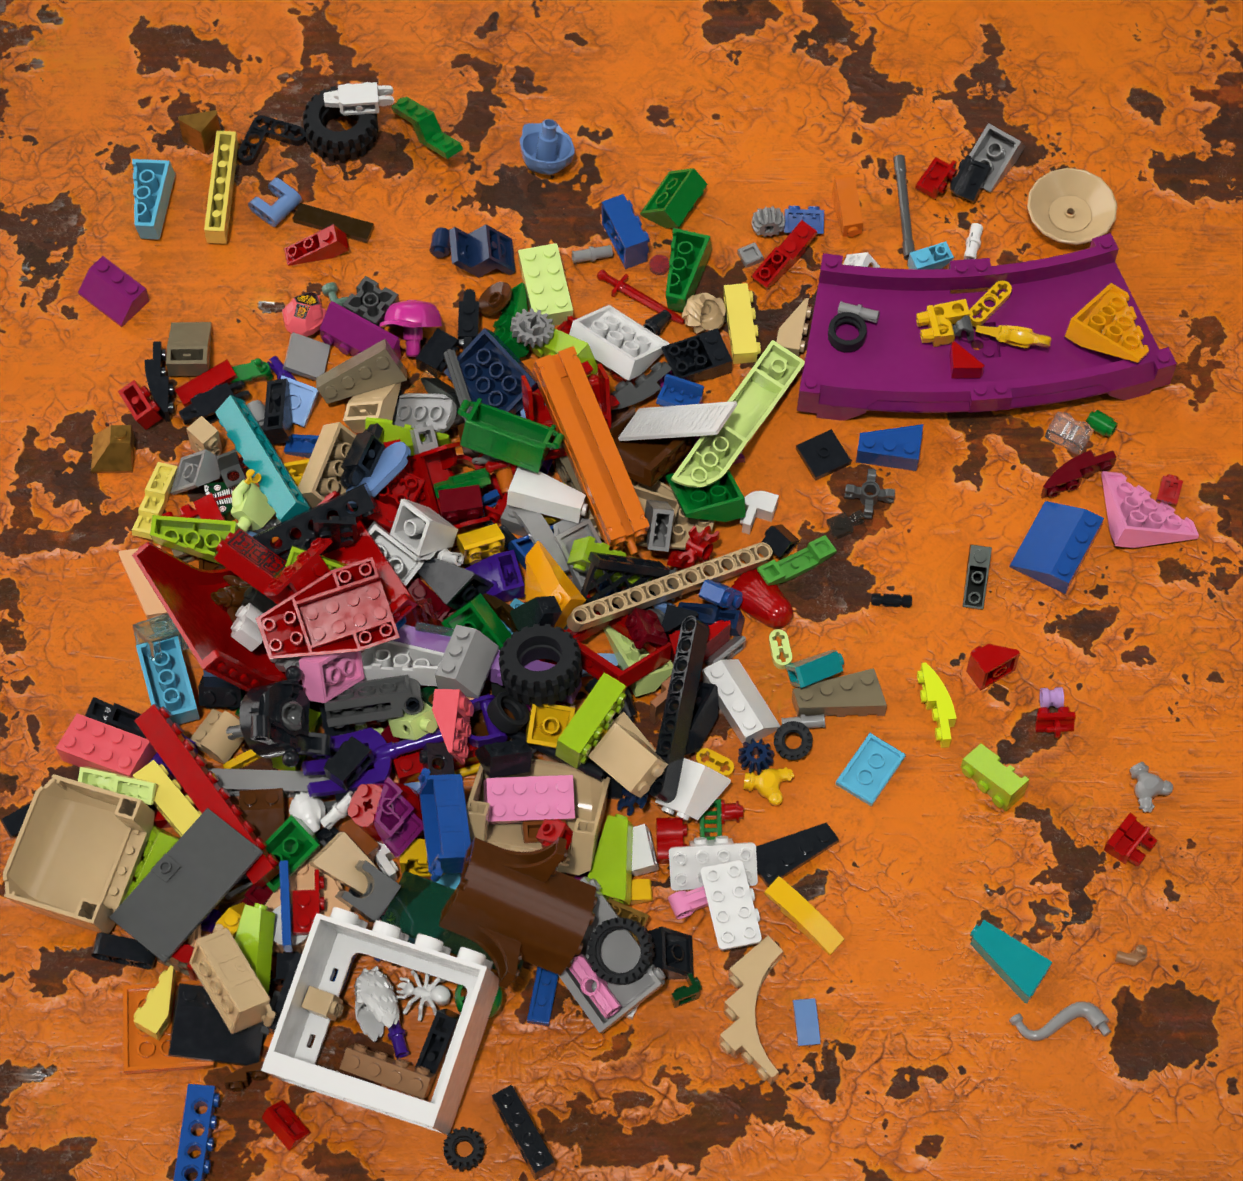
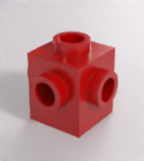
M544 819L536 836V839L542 844L541 847L545 848L558 837H562L567 840L566 850H568L572 842L573 831L566 823L559 819H554V821Z

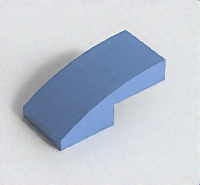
M815 998L793 1000L797 1045L820 1044Z

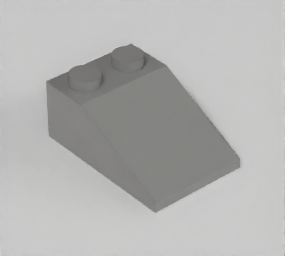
M989 123L969 156L976 161L991 166L992 169L983 186V189L991 193L1016 163L1025 146L1018 139Z

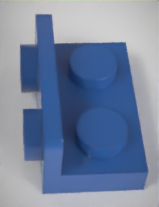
M788 206V209L784 210V233H791L799 222L803 220L817 230L818 234H824V210H820V207L809 206L807 210L800 209V206Z

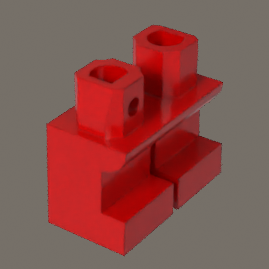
M1129 813L1107 841L1104 851L1125 865L1129 861L1139 867L1146 857L1144 853L1138 850L1140 845L1151 851L1158 840L1149 833L1150 827H1144L1136 820V816Z

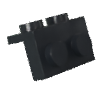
M966 155L965 159H962L959 164L957 176L953 177L950 183V190L955 196L975 203L992 168Z

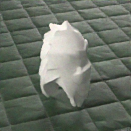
M378 966L371 970L364 968L354 985L356 1020L359 1022L364 1035L367 1034L374 1042L377 1041L378 1036L382 1037L385 1026L390 1028L393 1023L397 1024L400 1012L393 986L387 976L379 971Z

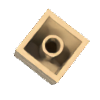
M617 723L613 724L588 755L591 760L630 793L640 798L649 791L650 786L663 774L664 769L668 765L636 734Z

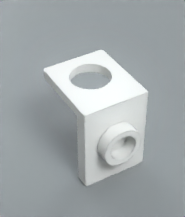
M868 252L848 254L843 265L868 267L871 263L873 268H880V265Z

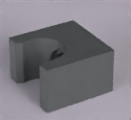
M359 860L355 868L367 878L368 887L366 892L362 896L355 897L348 891H338L335 898L369 922H375V920H379L401 885L368 861Z

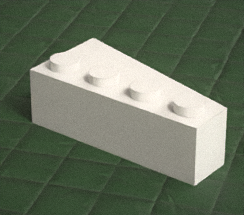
M390 641L366 649L361 653L365 678L362 681L408 675L409 678L417 680L420 686H437L435 674L444 653L396 641Z

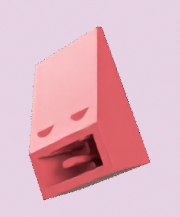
M435 689L432 706L435 719L448 752L461 765H464L465 758L469 754L467 740L471 735L470 717L473 716L474 706L461 690Z

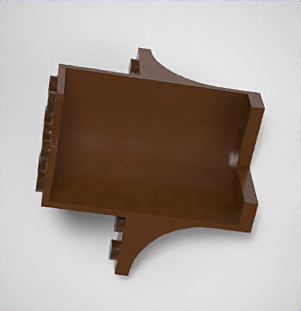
M475 837L466 850L460 883L442 909L439 927L462 935L483 948L496 966L499 979L498 986L507 989L512 981L515 982L520 971L517 969V966L521 960L561 975L566 968L569 969L574 956L579 955L582 950V940L588 925L590 926L595 918V913L592 911L597 903V897H595L596 887L557 871L559 863H563L568 854V850H566L567 840L562 837H558L552 844L543 849L530 852L506 850Z

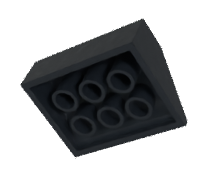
M179 983L175 995L168 1056L242 1066L258 1063L263 1033L260 1030L265 1025L262 1021L232 1034L203 986Z

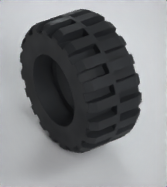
M333 86L329 90H321L319 95L315 94L311 98V101L305 106L306 110L303 111V125L307 144L310 145L314 153L318 152V156L324 159L327 157L329 161L335 162V160H340V162H346L345 160L351 159V161L357 159L359 155L362 157L366 154V150H371L374 146L373 142L377 140V113L344 116L340 113V108L325 107L324 93L336 91L338 88ZM335 117H350L357 121L354 127L341 132L332 131L324 127L329 120Z
M533 624V627H523L520 632H514L511 635V639L507 638L500 649L499 666L502 684L507 693L511 696L513 695V698L519 702L523 700L524 704L530 706L531 703L536 704V706H543L542 704L553 705L558 700L559 702L565 700L566 695L570 696L581 682L583 670L579 644L569 632H564V629L558 626L554 628L550 624H545V626ZM538 659H549L557 662L554 667L544 671H532L525 668L528 663Z

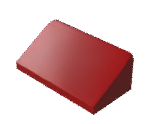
M284 1100L268 1107L262 1116L263 1121L288 1150L293 1149L311 1133Z

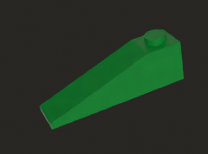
M523 282L512 288L509 302L501 310L502 315L493 324L495 328L494 333L518 358L525 357L530 350V344L525 347L523 341L518 343V337H512V331H510L511 321L515 317L516 312L522 314L523 309L528 312L526 289Z

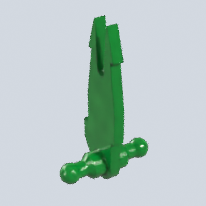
M260 358L251 360V363L234 366L232 368L238 378L229 383L252 381L253 378L266 377L270 381L273 379L271 367Z

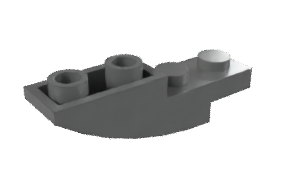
M660 361L651 367L652 371L646 376L643 374L635 380V385L628 380L618 383L614 387L615 391L610 394V396L614 395L620 403L615 409L636 404L660 390L661 387L657 381L672 370L669 364L664 361L662 363Z

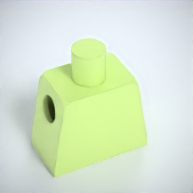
M423 701V709L418 714L409 715L403 710L402 717L389 718L388 723L393 737L418 740L428 733L435 732L439 726L432 707Z

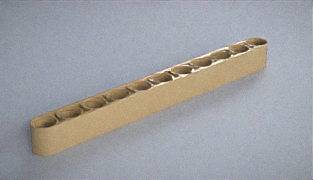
M758 543L574 608L567 618V626L570 630L579 632L632 613L635 607L644 609L701 589L703 582L707 579L721 582L749 570H754L766 564L772 556V548L767 543ZM686 578H689L692 583L688 582ZM667 584L672 585L674 589L669 588ZM649 590L653 591L656 596L650 594ZM631 597H634L637 602L632 601ZM612 603L618 605L619 609L613 607ZM593 610L599 611L601 615L595 614ZM575 616L581 618L582 622L577 621Z

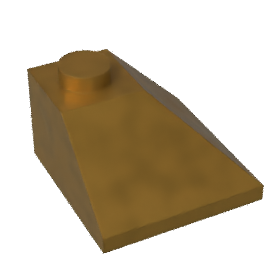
M110 425L93 435L91 473H133L135 436L131 425Z

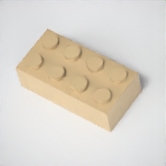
M340 422L323 425L298 486L306 502L312 508L322 502L333 491L343 494L348 488L340 483L344 472L341 466L356 435Z

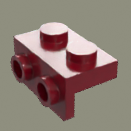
M635 607L632 613L628 615L625 625L636 649L641 650L646 641L662 646L666 644L668 638L658 619V615L654 611Z

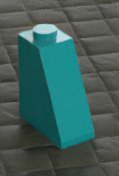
M830 650L785 666L791 685L802 688L842 672L844 660L841 653H838L836 650Z

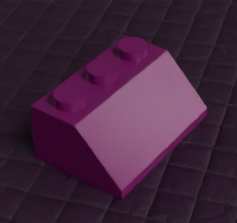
M104 256L89 268L78 291L81 297L121 327L149 302L146 288Z

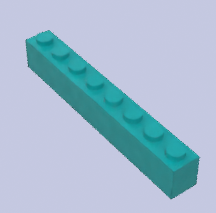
M230 395L215 413L219 418L220 425L226 429L228 438L235 444V450L243 457V463L249 469L255 471L252 477H255L257 473L261 475V480L258 482L259 489L266 495L267 502L275 510L277 519L284 522L309 510L310 506L245 401Z

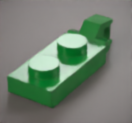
M485 468L451 476L449 480L434 484L436 497L439 498L438 490L479 485L480 488L491 484V474Z

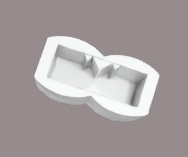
M248 603L246 606L242 605L235 614L237 616L236 621L231 626V637L252 652L263 641L256 618L262 615L263 612L251 603Z

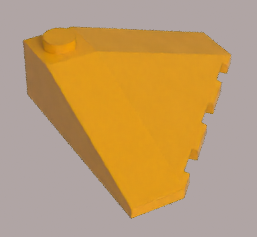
M1110 283L1071 318L1064 336L1081 347L1137 363L1149 353L1148 346H1143L1141 341L1144 338L1141 327L1135 325L1134 320H1136L1137 316L1133 306H1128L1127 301L1130 298L1128 292L1113 283Z
M537 541L525 556V603L535 597L555 596L562 614L554 628L558 626L563 629L567 625V618L574 608L583 605L586 599L542 543Z

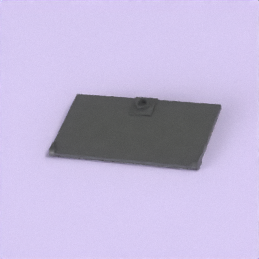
M207 808L175 845L155 864L149 874L109 918L153 953L161 962L166 963L263 854V851Z

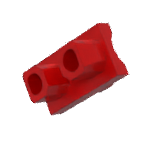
M1040 707L1036 715L1035 731L1053 733L1054 738L1058 739L1060 738V732L1074 731L1076 714L1071 712L1069 707H1060L1057 713H1050L1047 707Z

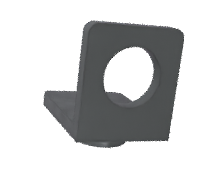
M236 450L216 457L219 471L227 488L239 485L243 479L246 480L239 464ZM235 471L239 473V478L235 481H230L227 478L230 472Z

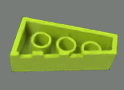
M587 536L574 540L567 564L572 565L573 569L578 572H588L591 564L588 560L590 552L627 557V554L620 550H609L610 545L596 543L595 538ZM596 569L594 578L598 579L604 575L603 571ZM617 572L610 579L613 583L622 576ZM633 575L627 580L631 585L639 578L637 575ZM651 577L650 579H648L647 581H645V583H646V582H649V581H652V578H653V577ZM623 582L622 584H620V585L617 586V587H622V586L626 587V585H625V583Z

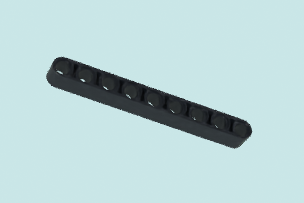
M691 615L687 616L681 625L655 752L668 765L664 769L663 774L654 781L648 791L651 796L664 803L672 802L677 794L709 635V626Z

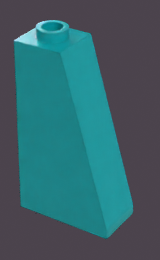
M983 920L980 926L976 924L970 933V936H972L970 945L1018 997L1027 1004L1049 971L1052 961Z

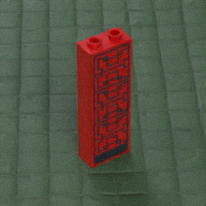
M240 528L234 534L230 532L225 540H222L215 549L218 551L214 558L216 561L264 595L268 584L283 574L282 571L286 567L285 560ZM287 585L277 596L267 597L276 604H279L292 596L294 592Z

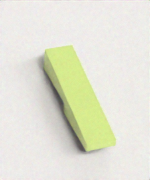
M89 766L80 767L78 777L79 782L137 798L145 804L153 805L157 783Z

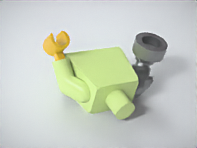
M249 469L246 472L247 479H243L232 492L233 507L231 515L238 520V528L245 533L248 530L260 533L282 523L278 519L270 520L276 512L268 504L266 495L255 484L261 480V475L257 473L252 478V475L255 473L253 469Z

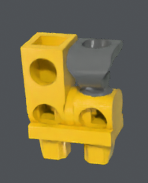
M966 299L935 306L929 305L926 311L916 314L918 327L928 325V329L920 330L922 343L932 342L933 347L940 346V344L946 345L953 342L956 335L961 336V331L963 330L966 331L969 341L974 339V330Z

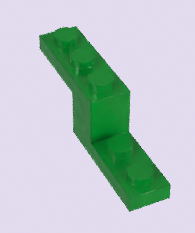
M407 96L398 99L391 106L395 114L412 123L419 142L446 159L463 150L460 142L441 131L433 111Z

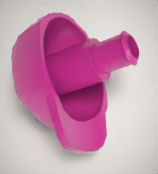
M407 300L390 305L385 313L384 321L380 323V327L403 326V340H406V356L417 357L420 353V340L423 339V327L442 326L440 312L432 303Z

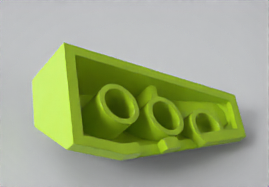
M366 417V430L369 425L378 423L383 428L379 438L381 442L400 439L411 450V454L407 457L416 455L414 454V446L410 430L414 429L411 428L412 425L405 424L404 427L393 425L392 420ZM435 432L438 447L452 443L448 434ZM420 434V441L423 442L425 440V436L423 434Z
M153 825L143 851L144 859L137 866L134 874L136 880L131 882L125 899L149 874L164 854L180 839L179 837Z

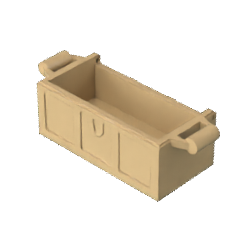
M216 924L212 934L197 939L189 962L232 1034L262 1021L266 1027H270L276 1015L269 1004L270 997L227 927L223 929L221 924Z

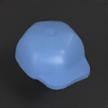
M546 119L542 123L525 124L522 128L520 150L524 163L529 170L545 175H553L571 163L575 153L571 137L562 130L556 121Z

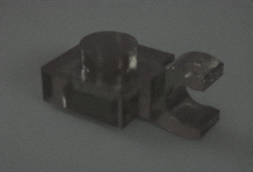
M861 510L854 512L849 517L844 512L827 519L826 524L834 540L854 533L853 527L863 524V518L865 517Z

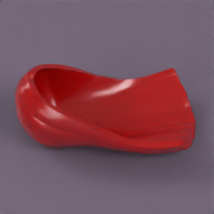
M757 568L742 573L734 581L731 588L741 591L743 594V600L739 608L772 628H783L790 623L793 617L791 603L782 594L777 584L769 586L766 584Z

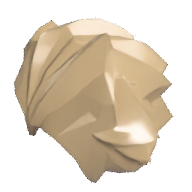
M709 293L692 295L687 299L682 313L685 325L693 326L696 334L701 331L707 332L716 328L720 329L723 323L726 322L724 302L721 298H715V296Z

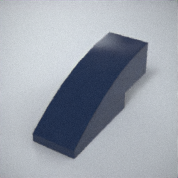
M679 602L678 607L697 611L699 614L698 619L707 625H712L720 620H730V636H741L745 620L741 610L721 609L718 605Z

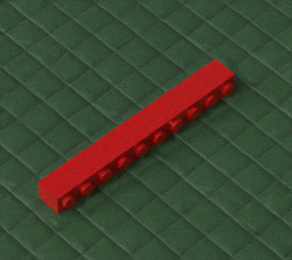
M153 704L134 721L199 811L203 813L207 808L263 851V854L245 874L253 885L261 888L264 887L280 873L279 861L272 853L269 854L265 849L267 845L259 836L256 837L253 832L255 830L253 825L248 820L245 821L241 816L243 814L242 810L229 800L231 796L228 791L218 785L219 779L212 771L207 770L205 767L207 765L206 761L193 751L195 746L189 739L183 737L182 728L176 722H172L170 712L164 706L159 707Z

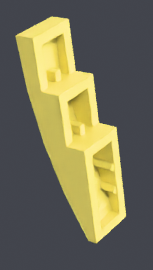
M161 462L157 463L145 488V497L138 509L139 516L132 528L133 536L152 540L150 536L152 515L161 516L163 514L178 466Z

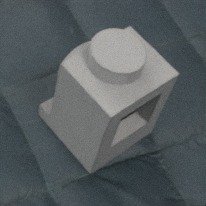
M426 422L414 425L415 429L410 430L414 454L438 447L433 425L427 426ZM420 434H423L425 436V440L423 442L420 441Z

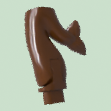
M234 575L223 576V579L231 586L219 588L217 592H212L211 599L217 605H223L227 608H230V606L241 607V603L245 598L244 593L253 586L240 577Z

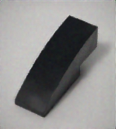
M95 697L92 698L85 713L86 717L146 738L134 721L141 714L116 703L111 705Z

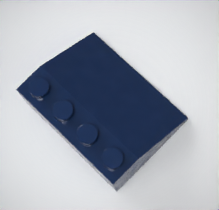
M486 328L457 357L472 402H476L480 398L483 404L515 414L524 407L521 376H526L532 392L539 388L533 373L494 332ZM447 368V369L444 371V373H445V374L450 378V380H451V376H450L449 370H448V368Z

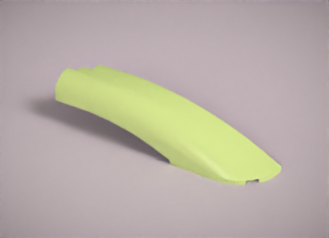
M772 340L727 401H736L737 406L718 435L701 436L671 480L687 487H704L720 480L766 420L804 366L805 361Z

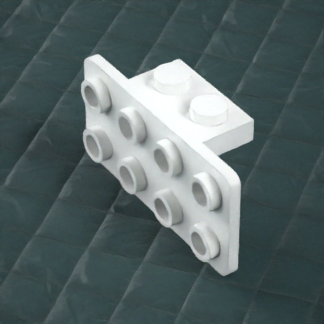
M717 836L712 840H707L706 837H696L694 841H689V846L671 847L669 849L671 889L674 891L692 890L702 887L703 882L700 873L702 868L738 860L744 864L749 886H755L758 882L756 845L753 842L733 843L732 838H728V836Z
M738 860L702 868L700 873L718 948L723 951L760 943L762 940L758 924L760 915L758 908H754L753 901H755L753 888H749L743 862Z

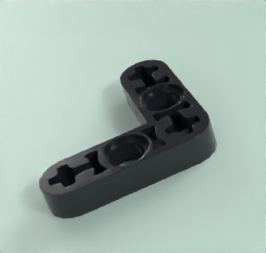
M263 115L255 117L238 150L239 162L244 166L254 164L267 137L294 146L305 144L304 128ZM277 128L285 129V131L281 134H277L274 132ZM254 137L260 139L259 142L255 144L249 142V140Z

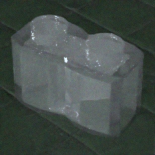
M1057 412L1046 431L1045 438L1080 455L1091 439L1094 429L1086 422L1076 421L1068 413Z

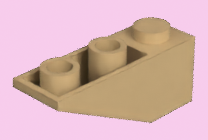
M805 298L778 330L776 342L798 357L800 352H804L805 341L802 340L803 335L807 336L808 324L805 323L806 318L810 319L812 307L808 306L809 298Z

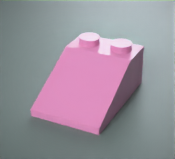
M361 651L306 656L299 659L303 691L310 701L326 703L365 679Z

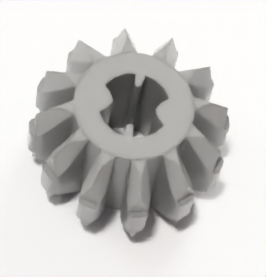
M765 206L764 209L758 208V211L753 213L752 228L756 231L757 235L772 237L774 234L779 235V231L784 230L785 216L780 208L775 209L774 206L767 208Z

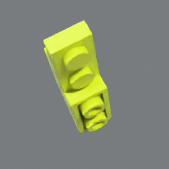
M925 662L921 664L920 671H917L918 683H922L923 689L920 690L921 702L925 703L926 710L932 709V719L937 722V728H935L936 741H940L941 748H946L950 746V727L955 726L956 713L945 685L936 672Z

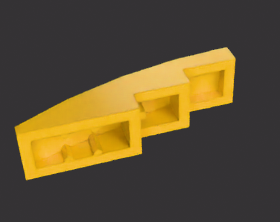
M780 876L765 890L764 895L781 908V912L797 925L798 930L827 954L831 955L844 941L841 934Z

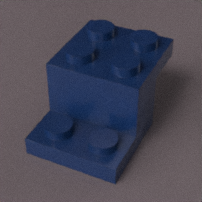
M486 224L469 234L456 227L449 230L453 265L478 278L496 268L508 275L515 273L512 238Z

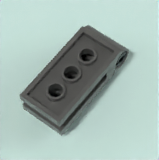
M408 675L360 681L324 703L328 727L341 728L347 724L362 725L368 721L375 720L383 722L389 718L402 717L403 710L409 715H415L421 712L424 705L420 683L415 679L409 678Z

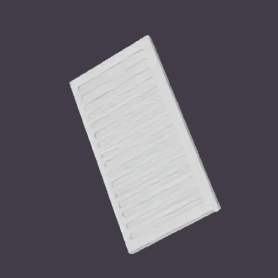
M737 402L639 408L618 439L619 441L718 435L736 408Z

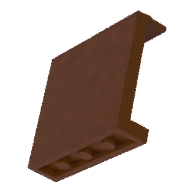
M632 406L617 421L611 424L610 433L630 479L652 487L694 447L695 436L619 441L618 437L635 415V407Z

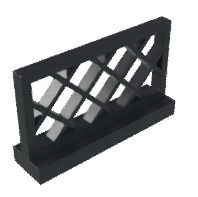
M590 552L588 560L591 564L581 590V594L586 599L584 604L604 598L603 596L611 590L614 594L617 593L615 588L623 582L627 587L624 589L626 590L644 584L651 577L658 579L669 575L670 570L659 561ZM596 569L602 570L604 575L595 580ZM619 572L622 577L612 583L610 577ZM637 575L639 579L630 585L627 579ZM607 579L609 586L600 591L598 585ZM595 588L597 594L591 598H586L588 592ZM649 590L650 594L656 596L653 591ZM634 597L631 598L632 601L637 602ZM612 603L613 607L619 608L618 605ZM652 606L647 607V608H644L643 610L650 609V608L652 609Z

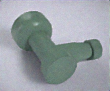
M330 282L321 288L323 294L329 297L330 302L333 301L343 307V303L348 297L337 298L338 287L336 283Z

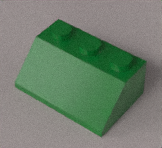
M694 168L669 171L640 215L666 229L677 228L683 224L684 218L694 208L695 202L703 195L704 189L708 184Z
M481 593L441 622L451 636L456 625L477 629L499 646V650L503 647V643L507 638L511 639V633Z
M293 815L265 842L267 852L269 854L272 853L279 862L288 860L290 877L321 846L312 830L300 818ZM280 873L266 884L274 893L280 888Z

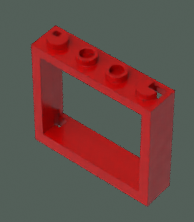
M628 615L579 632H574L569 628L565 630L579 644L582 669L598 680L605 672L626 685L627 688L670 661L671 643L667 641L662 646L646 641L642 648L651 654L622 671L581 643L607 626L612 627L633 641L625 625Z

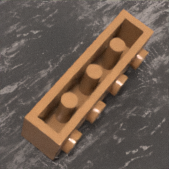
M357 1043L346 1048L340 1066L341 1070L421 1099L429 1096L436 1074L430 1073V1070L425 1067L411 1066L408 1061L389 1058L386 1053L367 1050L366 1046Z

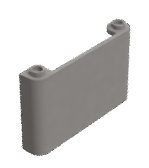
M583 877L580 881L596 887L595 897H597V903L592 911L595 913L593 923L587 927L582 940L583 947L580 952L588 960L587 949H589L587 943L588 940H591V933L595 932V928L601 925L602 922L619 917L600 892V884L594 878ZM616 929L610 932L603 939L601 945V958L604 964L611 971L617 973H625L635 967L641 955V947L628 930ZM652 963V966H649L647 969L648 972L635 982L628 984L607 982L609 990L622 1007L615 1015L606 1019L591 998L582 992L580 983L568 968L561 975H558L599 1033H604L665 984L664 979L666 978L663 971L659 967L655 968ZM596 981L592 983L593 991L597 988Z

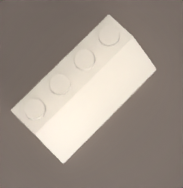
M739 659L719 660L702 670V681L704 683L716 684L718 687V706L742 745L745 741L751 744L752 738L756 742L775 732L780 727L777 719Z

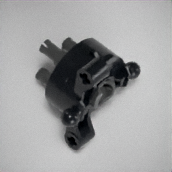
M290 666L286 669L285 677L287 680L250 689L241 701L240 725L229 726L226 729V734L232 733V735L227 736L229 740L243 737L251 750L263 758L282 756V762L287 767H294L298 764L299 755L297 753L314 759H329L331 757V735L309 732L310 701L303 691V686L299 684L302 671L297 666Z

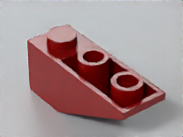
M333 224L284 248L287 265L291 266L334 258L349 251L346 233Z

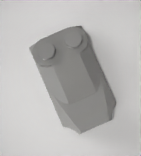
M581 518L579 523L563 519L553 525L555 541L561 549L566 563L574 540L591 536L595 538L596 543H602L590 518ZM567 564L573 576L572 582L581 592L588 572H578L573 569L572 565Z

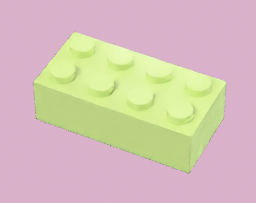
M557 243L518 250L519 267L523 283L525 284L529 310L530 308H533L534 312L541 310L542 315L547 313V319H552V325L555 326L560 325L563 321H567V316H573V308Z

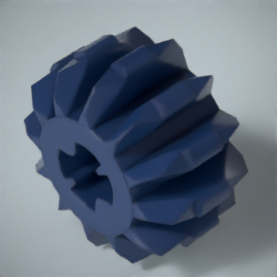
M752 738L751 744L745 741L743 748H740L738 751L740 755L738 762L742 763V770L749 768V773L754 770L760 775L761 769L765 770L769 768L768 765H773L774 760L772 757L774 756V751L770 750L769 743L763 745L762 739L759 740V743H756L754 738Z

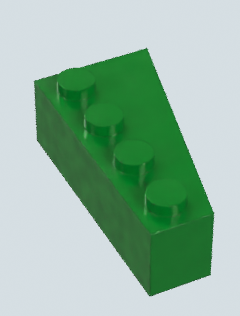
M673 228L666 301L668 309L683 312L687 299L696 292L712 252L711 237L708 235Z

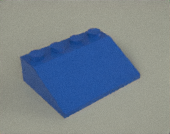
M1045 501L1009 567L1066 594L1097 537L1104 518L1086 509Z

